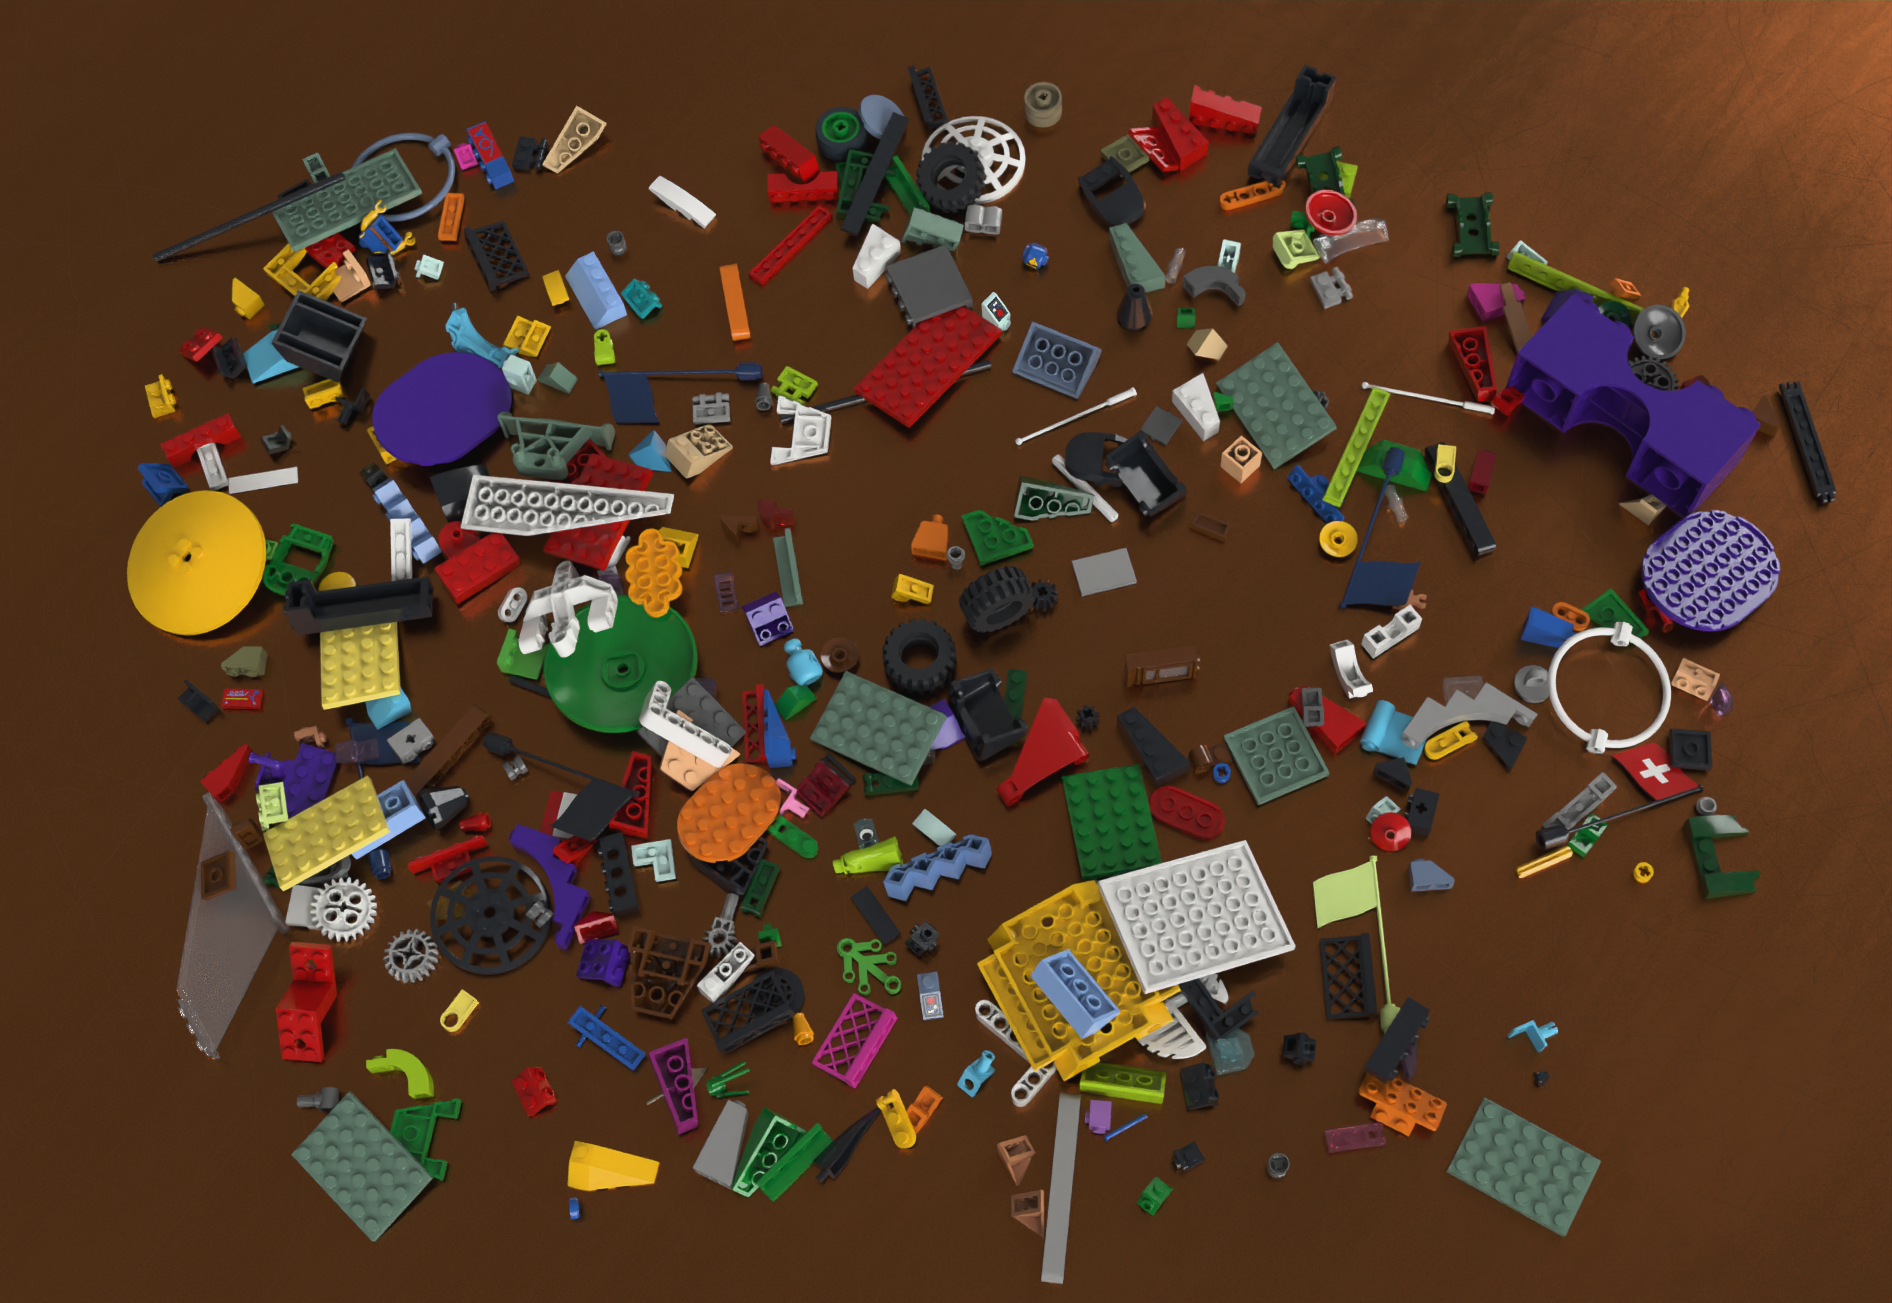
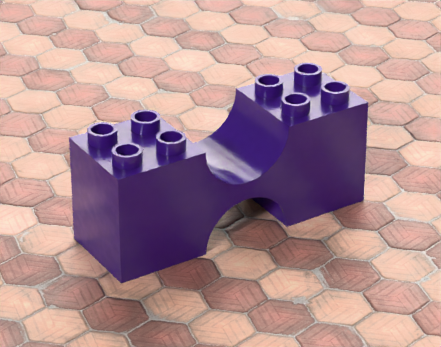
M1573 294L1518 351L1506 389L1513 386L1523 393L1526 397L1521 403L1563 433L1575 425L1588 422L1601 423L1614 428L1625 437L1632 451V463L1625 477L1649 494L1654 495L1684 518L1694 513L1741 461L1761 423L1756 421L1755 415L1749 409L1736 407L1724 399L1723 393L1713 385L1706 386L1697 380L1684 389L1664 391L1652 388L1640 381L1632 372L1627 359V353L1634 339L1629 328L1620 321H1611L1605 317L1592 301H1582Z

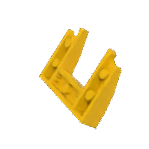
M289 243L263 268L269 277L283 286L293 296L299 290L324 301L330 297L342 279L340 275L336 274L335 269L338 266L333 262L311 285L306 283L293 272L305 256V248L293 252Z

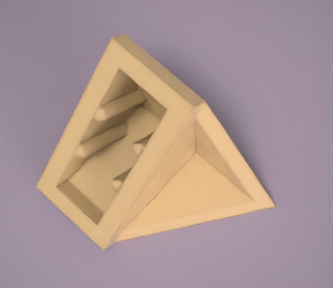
M1213 328L1196 330L1187 343V346L1190 347L1194 355L1213 358L1217 361L1220 360L1228 347Z
M1652 494L1642 499L1618 503L1648 526L1667 506Z

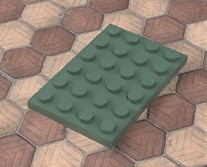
M1278 342L1216 383L1223 395L1234 399L1232 408L1274 469L1337 429L1331 417Z
M845 671L810 739L911 786L947 716Z
M348 1092L291 1154L371 1241H376L434 1178L352 1092Z
M1484 1097L1446 1172L1565 1237L1601 1160Z

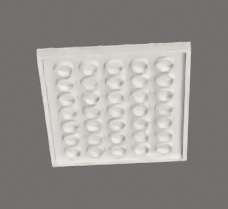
M1246 840L1100 880L1097 884L1144 994L1292 951L1296 947Z

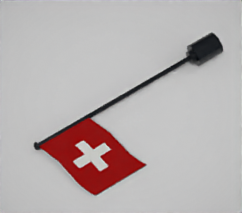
M1652 742L1612 755L1611 758L1624 767L1637 785L1655 800L1654 802L1568 830L1561 824H1557L1536 831V841L1542 850H1547L1567 843L1569 833L1697 791L1703 792L1704 787L1697 785L1680 768H1670V756L1656 743Z

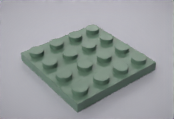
M1294 706L1223 735V740L1257 805L1329 776L1330 772Z

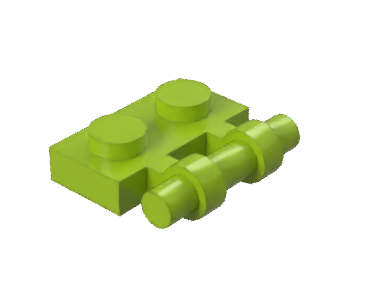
M786 366L777 378V382L781 386L779 388L772 386L771 392L776 394V397L783 396L790 401H796L804 406L805 402L800 397L804 396L808 399L818 384L817 381ZM787 389L794 391V394L791 395L786 392Z

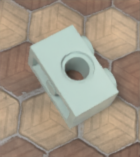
M510 355L508 360L504 361L502 370L507 382H509L510 388L529 395L537 382L530 362Z

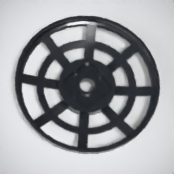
M499 856L473 859L453 870L437 889L430 910L432 935L443 955L463 970L483 975L509 972L526 963L539 951L548 935L552 919L551 917L543 925L541 932L530 928L532 919H529L527 916L525 917L524 924L515 920L514 908L526 905L527 913L532 907V903L544 900L545 908L552 911L549 894L538 875L519 861ZM497 861L508 863L512 866L507 874L498 872L482 873L479 863ZM471 866L474 874L473 877L464 881L455 892L445 888L456 874ZM519 869L525 871L533 878L541 893L529 895L524 886L514 879ZM498 878L503 881L498 889H486L484 879ZM476 882L479 892L471 898L461 895L466 887ZM510 883L520 891L523 897L511 900L505 894ZM441 895L451 900L447 911L448 923L437 928L436 908ZM458 902L465 905V916L454 920L455 903ZM488 908H493L496 911L495 915L491 918H487L484 915ZM468 924L474 932L470 941L467 942L462 938L456 928ZM510 927L519 931L512 940L504 944L501 934ZM451 931L456 941L466 948L461 960L446 948L441 941L440 935ZM525 934L536 940L525 954L510 962L506 950L518 944ZM481 936L493 937L496 947L483 948L478 947L477 944ZM473 952L484 955L499 954L502 965L481 967L468 963Z

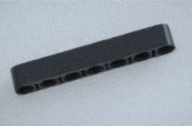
M1444 442L1425 447L1424 449L1426 459L1433 473H1435L1438 444L1446 445ZM1455 463V472L1452 480L1447 483L1438 481L1475 556L1479 557L1496 551L1495 540ZM1446 468L1438 470L1442 476L1451 475L1450 470Z

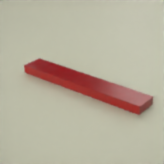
M818 205L748 272L749 277L762 286L833 217L832 213Z

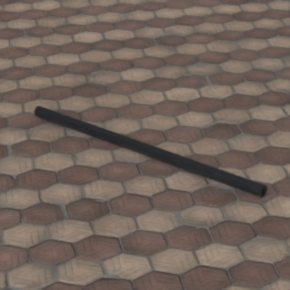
M343 172L337 173L153 254V258L156 262H159L346 180Z
M990 360L972 364L961 376L992 368ZM857 394L812 406L811 408L825 413L863 403L867 400ZM779 415L782 424L795 421V415Z

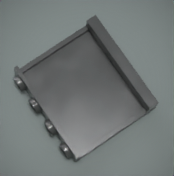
M946 245L887 266L886 280L888 284H892L893 295L895 298L898 297L900 310L905 311V320L908 325L911 324L912 328L916 326L915 323L961 306H965L970 310L973 309V298Z

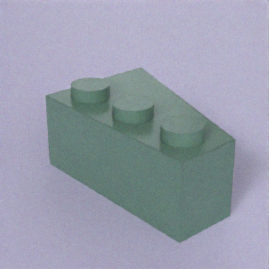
M914 207L905 224L901 242L906 243V240L914 241L920 246L923 243L932 244L933 248L946 245L948 250L955 251L960 242L964 225Z

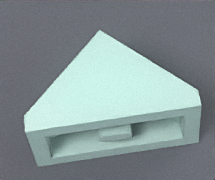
M1223 239L1218 267L1226 268L1235 273L1240 256L1241 243Z

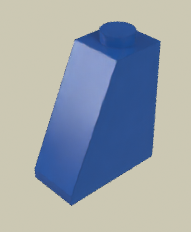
M1530 607L1523 623L1521 640L1559 648L1576 632H1573V624L1538 608Z

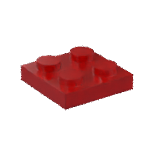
M206 327L199 328L190 340H186L181 345L178 351L182 356L197 362L222 339V336L218 332Z

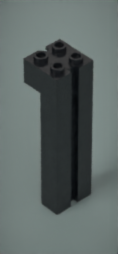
M1304 65L1296 78L1293 93L1250 161L1247 175L1259 180L1261 178L1266 179L1268 184L1271 183L1273 186L1280 187L1296 161V155L1300 154L1332 101L1336 82L1335 76L1325 72L1323 75L1319 74L1317 69Z
M429 576L325 591H316L311 579L289 582L288 590L285 591L287 601L286 605H284V614L289 617L290 626L294 628L297 635L432 617L433 605L431 602L433 600L434 588Z

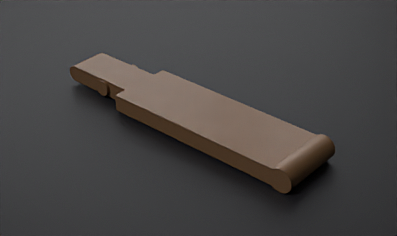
M1509 282L1499 285L1502 300L1505 303V306L1502 307L1518 354V351L1532 338L1522 304L1517 302L1516 295Z

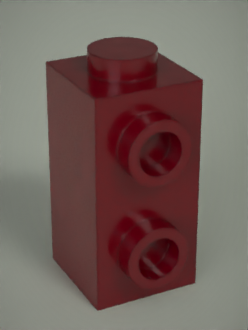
M1478 449L1468 485L1469 491L1486 495L1497 454L1488 450Z

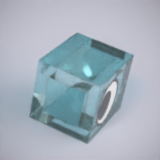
M864 818L853 824L860 849L879 843L873 819L868 820Z

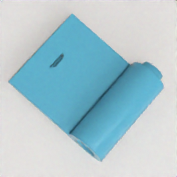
M1378 700L1360 743L1367 751H1376L1396 759L1404 757L1405 762L1417 765L1427 739L1417 750L1405 746L1400 738L1413 717L1395 711V706L1390 702Z

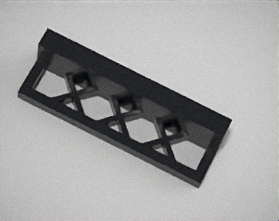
M914 65L908 67L924 120L929 129L932 130L948 123L949 120L931 67L929 66L920 71H917ZM929 73L930 76L927 81L921 80V76ZM928 86L934 88L931 95L925 93ZM932 100L938 101L935 108L930 107ZM937 113L943 115L942 119L934 121Z

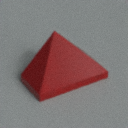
M592 911L574 925L580 944L587 942L589 939H599L619 933L612 913Z

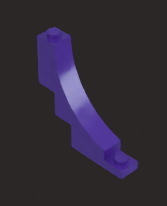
M517 824L516 829H513L510 833L509 842L513 848L533 858L547 873L555 900L554 922L558 927H561L556 932L555 943L560 949L567 950L575 932L574 925L580 921L591 896L587 890L571 885L577 873L574 864H567L552 853L554 847L562 843L561 839Z

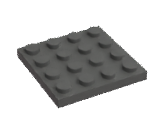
M690 677L668 700L666 709L673 713L680 710L693 720L692 724L726 742L730 747L746 733L693 677ZM642 726L637 733L663 757L668 740Z

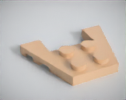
M680 710L676 711L675 714L689 722L693 721ZM668 740L659 769L689 791H694L714 772L719 771L736 759L740 753L732 748V753L721 767H715Z

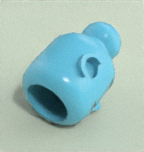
M797 638L791 639L784 644L785 652L790 655L786 662L790 677L798 685H809L821 677L823 669L812 650H802L800 640Z

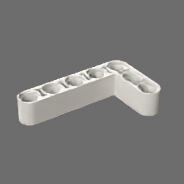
M657 681L646 696L639 717L640 723L647 729L709 764L721 767L732 753L730 745L666 709L671 688L667 683Z
M988 1000L979 1001L975 1007L977 1019L1029 1062L1019 1042L1011 1040L1010 1037L1014 1032L1004 1013ZM982 1008H988L990 1013L982 1015L979 1011ZM997 1021H1004L1006 1025L1003 1028H997L995 1023ZM1053 1061V1066L1050 1068L1042 1067L1034 1071L1031 1066L1011 1091L1012 1102L1016 1106H1026L1055 1073L1057 1069L1054 1064L1055 1061ZM1031 1076H1038L1040 1081L1032 1084L1028 1079ZM1023 1091L1026 1093V1097L1024 1099H1017L1015 1094Z

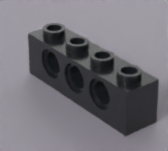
M620 832L600 837V845H597L599 856H603L604 863H601L603 875L607 876V881L604 884L606 892L610 893L611 900H608L610 911H614L617 917L640 912L625 836ZM619 854L616 859L610 860L611 855ZM622 872L619 878H613L615 873ZM619 891H626V893L623 896H617Z

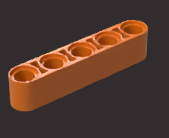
M737 263L719 266L732 339L737 341L751 338Z

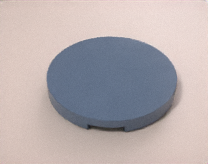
M880 95L865 97L858 107V115L865 124L864 128L878 139L882 138L893 112L904 116L895 103Z

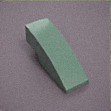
M318 152L302 159L314 184L331 177Z

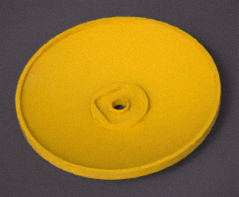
M204 490L186 493L160 507L139 531L132 545L128 560V588L133 603L140 614L154 626L178 635L206 633L232 620L253 597L265 568L266 542L257 517L241 501L217 491ZM191 554V559L185 562L186 556Z

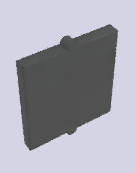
M1156 406L1140 430L1150 437L1151 440H1156L1166 446L1182 423V419L1172 415L1170 411L1166 412Z

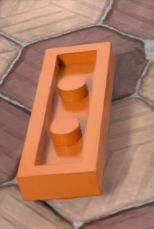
M447 193L445 196L438 232L439 240L457 241L465 199L462 193Z

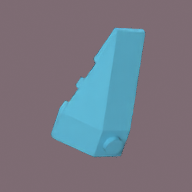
M401 687V694L365 701L368 716L377 730L412 712L410 701Z

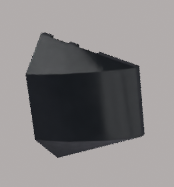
M479 465L428 471L448 523L454 521L462 522L473 475L490 476L486 466Z
M760 836L746 853L729 862L724 860L710 863L699 860L688 852L687 854L698 870L725 891L744 895L768 846V841Z

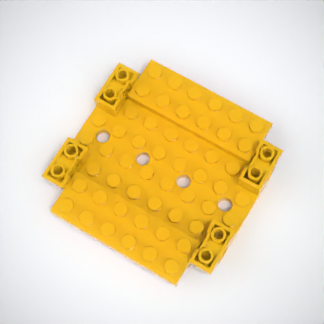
M1094 880L1073 884L1001 924L988 938L994 954L977 963L1033 1070L1037 1071L1055 1061L1054 1064L1063 1081L1100 1062V1056L1134 1037L1138 1041L1174 1021L1164 1002L1161 1001L1181 991L1177 984L1147 994L1143 993L1110 913ZM1048 917L1052 918L1053 924L1050 927H1044L1042 924L1043 920ZM1067 949L1071 951L1120 1010V1013L1108 1022L1112 1025V1030L1109 1033H1103L1100 1029L1083 1039L1076 1033L1030 976L1042 959Z

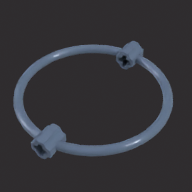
M421 133L395 134L375 142L359 155L351 168L362 164L369 155L387 144L401 140H421L429 143V148L436 156L443 153L448 163L446 182L441 191L430 202L407 213L395 215L379 213L378 215H382L388 222L404 221L428 212L442 201L449 192L455 177V163L448 149L451 143L445 135L440 134L434 138Z

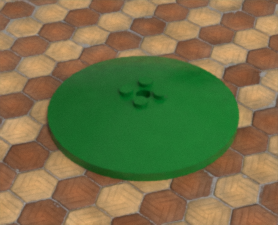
M617 595L618 604L613 627L596 633L590 630L588 626L591 603L578 609L575 612V616L579 621L580 630L574 652L567 657H560L550 641L545 654L544 679L547 690L557 708L571 721L594 731L620 733L640 729L643 725L640 723L639 717L646 696L655 683L663 681L670 686V699L690 677L695 678L697 671L698 655L693 634L685 620L670 606L665 615L655 618L647 614L644 605L633 603L629 595ZM622 667L628 668L627 672L619 673Z

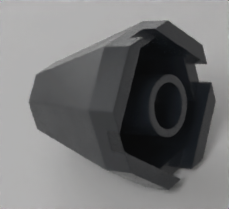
M459 786L429 788L418 792L420 804L424 803L423 813L435 831L443 828L464 809L469 799L467 791Z

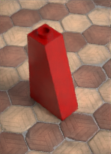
M1306 685L1294 688L1289 693L1287 703L1290 707H1295L1302 720L1301 689L1309 688ZM1322 696L1324 726L1309 727L1335 754L1361 734L1365 729L1366 723Z

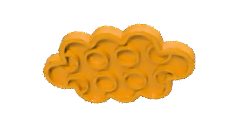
M649 528L640 534L639 545L631 547L626 553L625 559L629 568L626 570L625 577L630 584L628 595L631 601L637 605H644V609L649 616L658 618L667 613L669 601L678 598L682 593V584L679 580L682 574V567L677 561L679 549L676 544L671 541H664L662 534L658 530Z

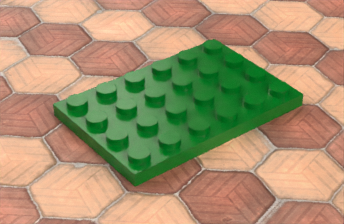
M1139 764L1062 776L1083 881L1121 875L1162 863Z

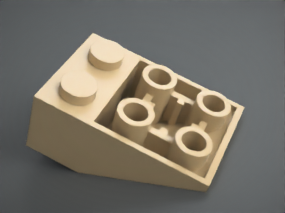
M709 423L669 439L664 456L687 479L703 472L729 452L733 446Z

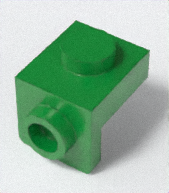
M1155 1176L1142 1192L1137 1204L1154 1216L1173 1189Z

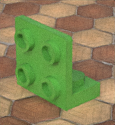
M509 629L499 654L497 665L501 672L537 680L544 663L548 644L543 643L542 649L523 654L519 647L517 631Z

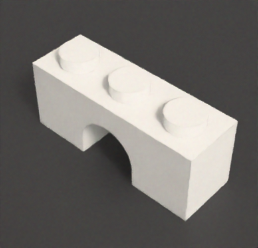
M1409 605L1396 613L1393 620L1383 628L1378 625L1364 634L1361 645L1374 659L1418 630L1422 618Z

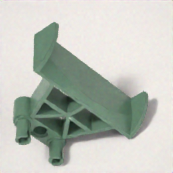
M507 411L498 414V420L505 438H509L510 434L519 436V447L518 443L512 445L511 451L514 455L513 463L516 471L521 476L563 480L569 473L566 464L589 438L596 445L606 446L607 450H611L615 436V429L609 423L598 427L554 419L513 417Z

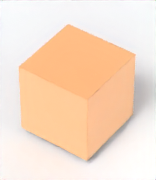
M1241 435L1222 453L1220 467L1239 483H1242L1260 467L1262 452Z

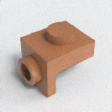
M317 726L303 727L299 731L294 732L295 740L300 746L302 743L310 744L316 742L320 749H325L324 742H327L325 733L320 731Z

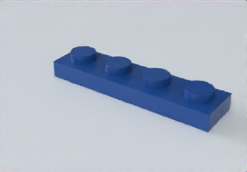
M581 1006L568 1021L569 1025L632 1071L636 1069L646 1053Z

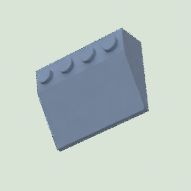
M1032 321L1012 372L1078 399L1096 367L1102 349Z

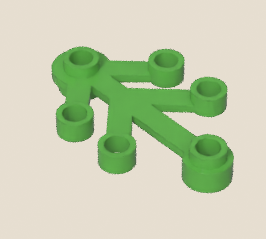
M844 938L839 941L837 952L844 958L843 979L846 983H852L855 980V973L852 971L853 958L859 965L860 984L858 990L861 995L866 996L871 991L868 984L867 970L884 983L888 993L896 994L900 991L901 982L899 978L887 976L874 965L878 963L896 964L897 956L894 952L863 956L858 951L871 950L873 953L880 952L882 949L881 942L874 939L871 942L855 943L853 939ZM877 943L879 944V947L877 949L872 948V945ZM850 946L851 949L850 951L846 952L844 951V947ZM889 956L895 957L893 961L887 960ZM849 973L853 975L851 979L845 978ZM895 983L897 987L891 989L889 988L890 984ZM863 986L868 987V990L866 992L861 991V988Z

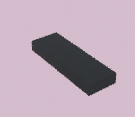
M868 886L850 896L884 946L901 935Z

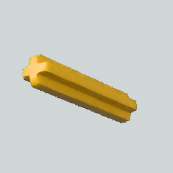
M1569 846L1562 847L1518 866L1516 873L1519 878H1523L1571 857L1573 852Z

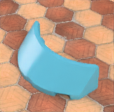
M465 308L453 311L445 325L446 331L450 333L453 340L451 344L457 352L480 356L492 362L498 368H502L504 361L508 360L510 355L514 356L519 351L517 348H500L486 341L473 327Z

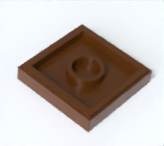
M229 850L201 862L202 900L207 901L236 890L234 851Z

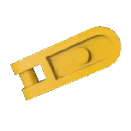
M1464 721L1427 741L1424 753L1430 759H1440L1456 749L1472 743L1478 736L1470 730L1469 723ZM1460 732H1463L1465 736L1462 737Z
M893 1089L887 1093V1096L877 1098L876 1103L882 1110L895 1144L899 1148H910L916 1141V1134L899 1093ZM891 1102H892L893 1105H894V1107H893L892 1109L890 1108V1105H889V1103H891Z

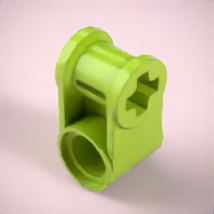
M598 330L594 334L596 365L615 363V354L610 334L607 330Z

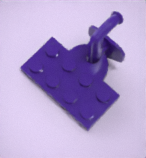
M303 743L300 746L295 761L286 760L280 762L271 758V752L268 751L265 756L251 752L248 757L249 763L262 765L256 780L255 791H259V786L263 785L264 782L269 784L283 782L288 819L325 799L340 754Z

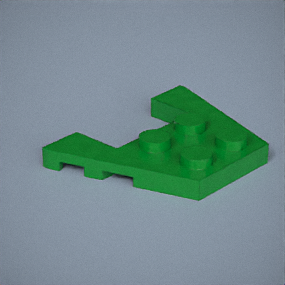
M458 1098L452 1099V1101H440L430 1105H419L395 1110L390 1133L433 1177L440 1181L444 1180L448 1162L446 1160L427 1158L436 1117L458 1119L462 1102Z

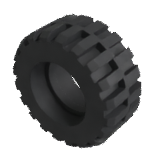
M949 141L947 145L945 142L939 143V147L933 146L930 148L931 152H926L923 155L924 160H920L918 164L920 169L916 171V176L918 177L916 180L917 185L926 201L936 210L941 209L945 213H949V210L952 213H958V209L964 211L968 205L975 204V199H980L982 195L980 191L984 190L986 185L984 183L986 180L985 169L976 153L963 143L959 142L956 145L955 141ZM952 165L965 167V177L960 185L950 190H942L937 187L938 176L945 168Z
M1005 566L1004 568H996L994 571L991 570L987 574L979 576L977 580L972 581L961 593L959 607L973 630L981 633L986 631L992 632L1012 624L1013 621H1017L1022 615H1025L1028 609H1031L1033 606L1035 592L1021 569L1015 566Z
M920 618V621L911 619L907 624L902 622L899 624L898 629L893 628L890 631L891 636H887L885 639L882 657L887 677H889L893 685L897 684L899 690L903 692L906 689L907 693L914 695V692L924 695V692L928 691L931 694L935 692L937 687L942 689L945 686V681L949 682L951 680L952 673L956 669V649L952 636L949 632H946V628L942 625L938 627L935 621L931 620L929 623L926 622V619ZM917 645L928 646L938 654L934 663L922 669H915L905 665L901 658L909 648Z

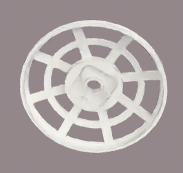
M968 116L954 119L939 127L925 143L922 161L924 160L923 155L926 152H931L929 145L932 140L944 130H947L949 134L941 143L945 142L946 144L951 137H954L958 141L956 145L959 142L963 143L977 154L987 176L984 183L988 184L991 182L996 191L981 195L980 199L976 198L975 204L992 202L1009 193L1018 184L1025 169V151L1020 138L1010 127L992 118ZM963 122H978L977 125L964 126L958 129L953 127V125ZM985 122L994 124L1008 133L1000 135L995 130L984 127ZM975 130L974 136L965 138L960 132ZM982 131L988 132L996 138L987 141L981 137ZM1013 138L1016 140L1020 151V161L1010 157L1007 140ZM1001 143L1004 155L995 154L993 146ZM994 160L1002 162L1000 168L995 173L990 169ZM1010 164L1018 167L1013 178L1002 187L997 178L1005 171L1007 165ZM960 165L949 166L939 174L937 182L946 176L951 181L961 184L963 179L953 175L951 171L957 168L961 172L966 173V169ZM937 183L939 189L947 190Z

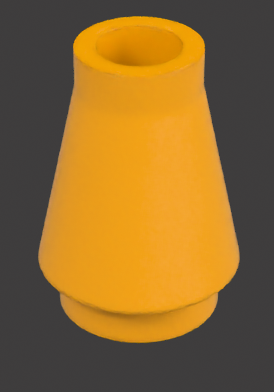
M797 1013L792 1017L794 1040L799 1045H806L813 1041L814 1032L808 1024L804 1013Z

